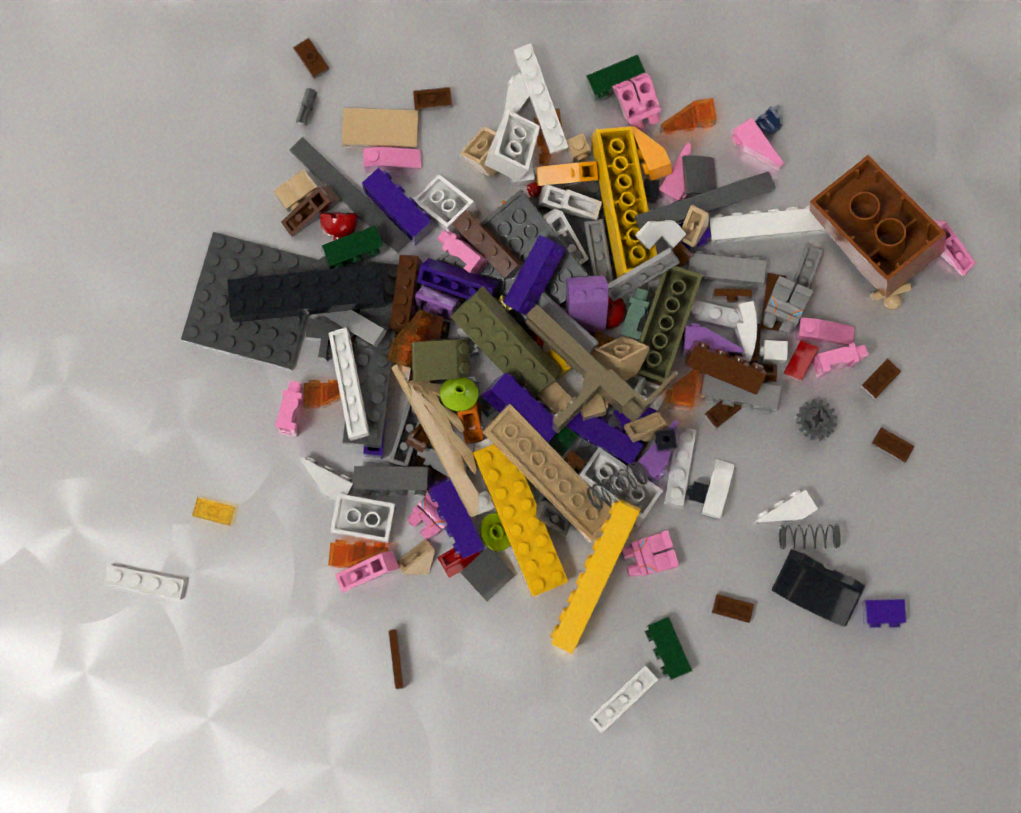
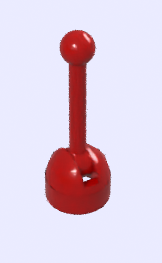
M531 182L525 186L531 197L535 198L541 194L542 186H538L537 182Z

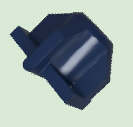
M779 105L774 108L770 106L764 114L756 119L755 123L761 131L772 135L782 128L783 117L778 112L781 108Z

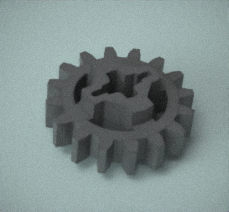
M813 399L811 405L805 402V408L800 407L798 409L801 414H796L795 416L799 419L795 425H800L801 427L798 432L803 431L804 438L809 435L810 441H813L815 437H817L818 441H821L822 436L827 439L829 437L828 433H834L832 427L837 426V423L833 422V420L838 417L832 415L835 409L829 410V403L825 406L822 405L823 400L816 404L815 399ZM815 408L814 413L806 414L808 410ZM816 415L818 417V421H820L817 425L815 424V420H812L816 417ZM805 423L808 424L810 430L805 426ZM820 427H827L825 431L818 433Z

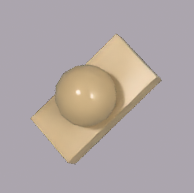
M905 283L887 298L879 291L871 292L869 294L870 300L883 299L887 309L896 310L902 303L900 293L910 291L911 286L909 283Z
M658 411L633 423L625 424L624 429L633 443L639 440L648 442L654 438L653 433L655 431L668 429V424Z

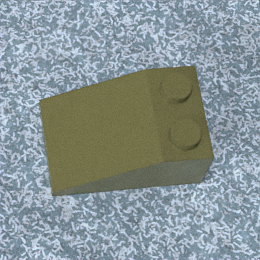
M450 337L412 342L413 381L469 377V338Z

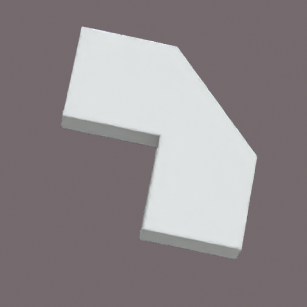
M665 220L648 221L635 236L647 249H650L660 237L670 247L674 248L686 233L675 221Z

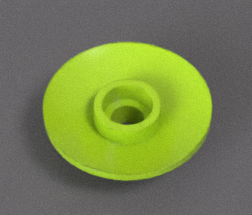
M468 378L448 379L441 386V401L447 408L453 411L469 410L478 400L477 386Z
M497 513L485 516L480 525V535L484 544L493 551L507 549L510 544Z

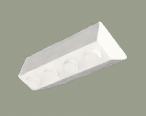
M599 447L579 476L589 486L593 487L594 484L601 485L603 479L609 480L612 474L618 475V471L620 469L626 470L627 466ZM628 467V472L637 483V489L630 485L624 471L619 473V477L626 483L629 494L624 493L620 487L618 477L612 476L611 482L618 489L620 499L641 508L634 523L636 527H639L663 490L649 480L645 485L640 484L634 477L631 468ZM637 473L638 477L644 482L643 477ZM629 476L631 483L636 487L633 479ZM620 480V482H621V484H622V487H623L624 490L627 492V489H626L625 485H624L623 482ZM603 481L602 487L610 495L611 504L603 497L601 487L596 485L594 488L598 491L602 500L611 508L613 502H618L619 499L614 496L609 482ZM612 485L613 491L618 496L616 489ZM603 490V492H604V494H605L607 500L610 502L609 497L607 496V494H606L605 491Z

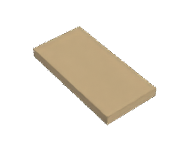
M343 108L342 146L417 148L418 110Z

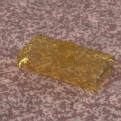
M197 497L192 516L230 526L235 507Z

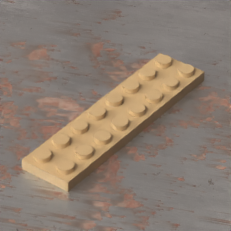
M511 404L507 405L484 429L483 433L589 542H593L601 533L600 530L606 519L610 520L612 515L609 514L611 508L603 501V508L600 510L596 509L587 496V488L590 486ZM595 495V498H596L598 504L600 505L599 500H598L597 496Z

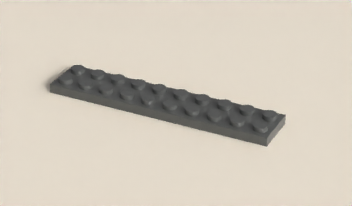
M366 261V265L380 264L382 267L386 307L361 309L359 315L382 327L387 332L377 347L356 336L354 359L369 436L351 441L348 437L345 422L342 443L345 445L381 448L396 331H392L389 326L398 264Z

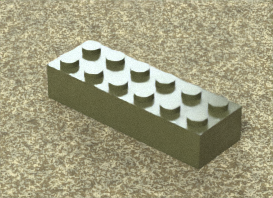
M677 266L662 273L639 340L640 343L649 346V352L637 375L644 377L647 381L662 385L668 378L703 275Z
M484 286L461 304L450 316L503 373L513 375L521 387H525L530 391L532 397L536 396L553 382L562 370Z

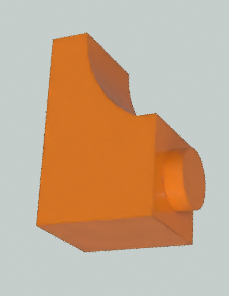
M477 400L471 409L457 412L465 429L463 431L465 444L482 442L485 439L482 413L479 401Z

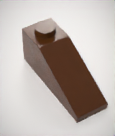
M330 185L319 186L285 217L281 223L291 237H293L319 219L320 214L327 213L340 199Z

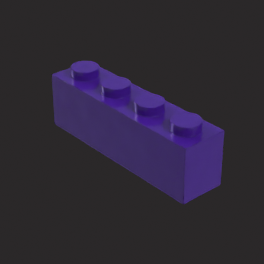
M539 235L503 303L527 315L536 306L566 248Z
M428 258L421 265L417 283L465 299L471 297L482 286L496 298L499 285L497 280L469 273L464 269Z
M579 412L566 425V427L578 434V437L597 448L600 447L626 465H631L635 462L643 450L641 440L633 443L630 437L624 434L625 431L622 428L608 425L609 421L601 416L583 421L581 412Z
M450 477L431 484V491L428 492L432 502H437L439 509L436 510L440 519H445L448 525L444 527L448 536H453L455 543L452 545L456 554L461 553L462 558H466L483 550L484 547Z

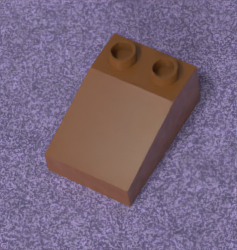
M869 155L810 201V212L860 273L885 298L944 252L946 232Z

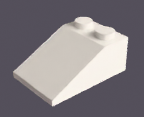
M506 110L488 151L485 165L519 181L529 169L540 126Z
M439 174L414 198L418 207L422 211L424 210L442 230L451 231L455 234L461 235L452 223L465 210L471 211L477 218L482 214L472 199Z
M337 493L330 532L389 544L396 505Z

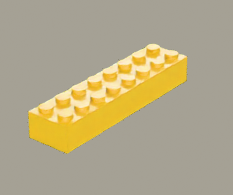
M632 126L596 129L590 138L594 160L597 161L598 181L617 278L657 255L655 244L650 249H647L635 236L639 231L635 216L649 210Z
M494 444L473 452L478 469L531 596L535 597L568 583L546 526L537 519V504L525 476Z
M619 499L618 502H613L609 514L612 516L610 520L606 519L600 530L603 532V535L596 538L592 547L595 552L593 555L589 554L583 566L586 568L585 573L581 572L577 578L575 585H578V588L571 591L567 600L570 603L569 607H564L558 620L561 621V624H556L551 633L552 645L573 654L641 508L622 499Z

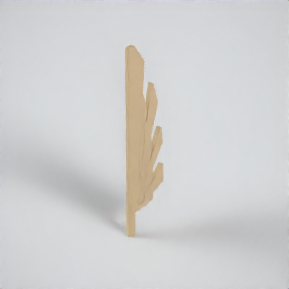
M399 365L392 366L391 369L470 517L476 516L478 514L479 493L465 473L463 463L464 460L471 471L475 473L477 469L473 452L454 433L450 424L452 423L460 432H463L465 429L460 417L443 406L438 397L440 398V389L443 384L430 383L429 380H412L407 382Z

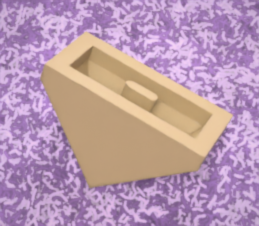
M694 205L690 206L682 226V230L686 233L681 239L682 242L692 247L696 246L709 226L708 212Z
M425 539L397 560V564L404 575H427L431 568L435 550Z

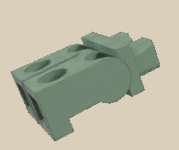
M637 288L635 297H630L629 303L631 305L628 308L621 335L640 340L642 332H638L637 328L640 318L645 314V308H648L649 302H646L648 291Z

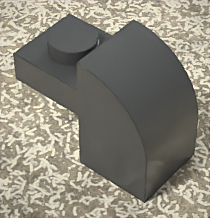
M308 318L306 339L320 342L318 358L320 361L327 362L328 357L332 355L329 332L335 330L324 320Z

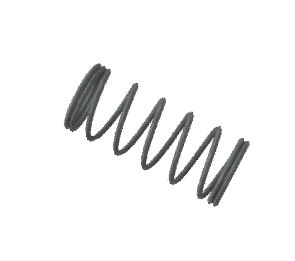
M633 462L627 466L626 470L620 469L618 475L612 474L609 480L603 479L601 485L594 484L593 487H588L587 496L591 504L598 510L603 508V500L594 488L596 485L601 487L605 500L609 504L612 503L610 495L602 487L603 481L609 482L614 496L620 499L618 489L611 482L612 476L618 477L620 487L624 493L629 494L626 483L619 477L621 471L626 472L630 485L637 489L635 479L628 472V467L630 466L636 480L640 484L645 485L648 482V477L642 465L638 462ZM635 468L642 475L644 482L638 477ZM629 476L633 479L636 487L631 483ZM620 480H621V481L623 482V484L625 485V487H626V489H627V492H626V491L624 490V488L622 487V484H621ZM612 485L616 489L618 496L613 491ZM603 490L605 491V493H606L607 496L609 497L610 502L607 500V498H606V496H605ZM595 495L597 496L600 505L598 504V502H597V500H596V498H595Z
M810 524L807 525L805 534L802 527L797 525L794 536L789 525L786 528L784 525H781L779 528L781 550L786 548V530L788 527L792 535L793 549H795L797 528L800 527L805 550L806 534L809 526L813 535L814 549H816V536L819 526L823 532L824 548L826 549L829 526L833 530L835 549L840 548L841 535L838 524H835L834 527L829 524L826 533H824L823 527L819 524L815 535Z

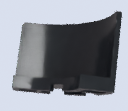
M791 549L772 587V591L817 616L846 627L865 585L855 578L834 569L831 571L823 567L824 564L810 556Z

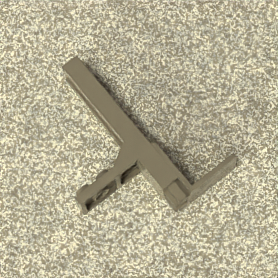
M538 305L526 315L528 320L525 324L584 379L581 394L578 397L573 396L568 401L566 409L564 411L560 410L553 417L552 429L557 434L597 393L633 423L675 381L678 375L674 371L645 401L612 369L607 371Z

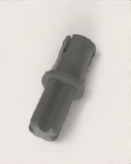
M306 88L303 100L299 103L300 111L296 119L297 124L306 125L309 113L314 109L313 103L317 95L316 90Z

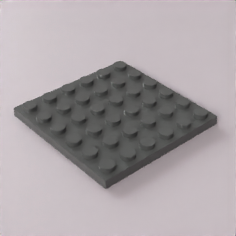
M520 189L482 221L523 265L539 235L566 248L543 292L558 306H561L566 301V278L589 276L523 190ZM445 252L437 259V261L464 269L466 265L459 257L452 256L449 252ZM488 262L479 275L499 281L496 298L500 300V296L506 298L521 268L511 279H505ZM514 309L509 311V314L526 332L531 330L525 324L528 320L526 315Z
M213 232L181 340L292 370L307 315L233 322L229 314L227 280L315 271L312 264L317 259Z

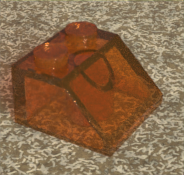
M693 369L674 383L671 389L667 390L664 402L668 404L667 409L690 413L694 406L698 378L697 370Z

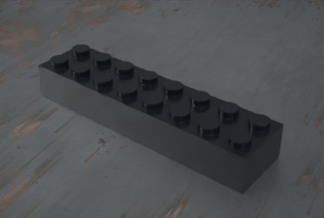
M380 264L227 280L229 314L233 322L386 307L383 270Z

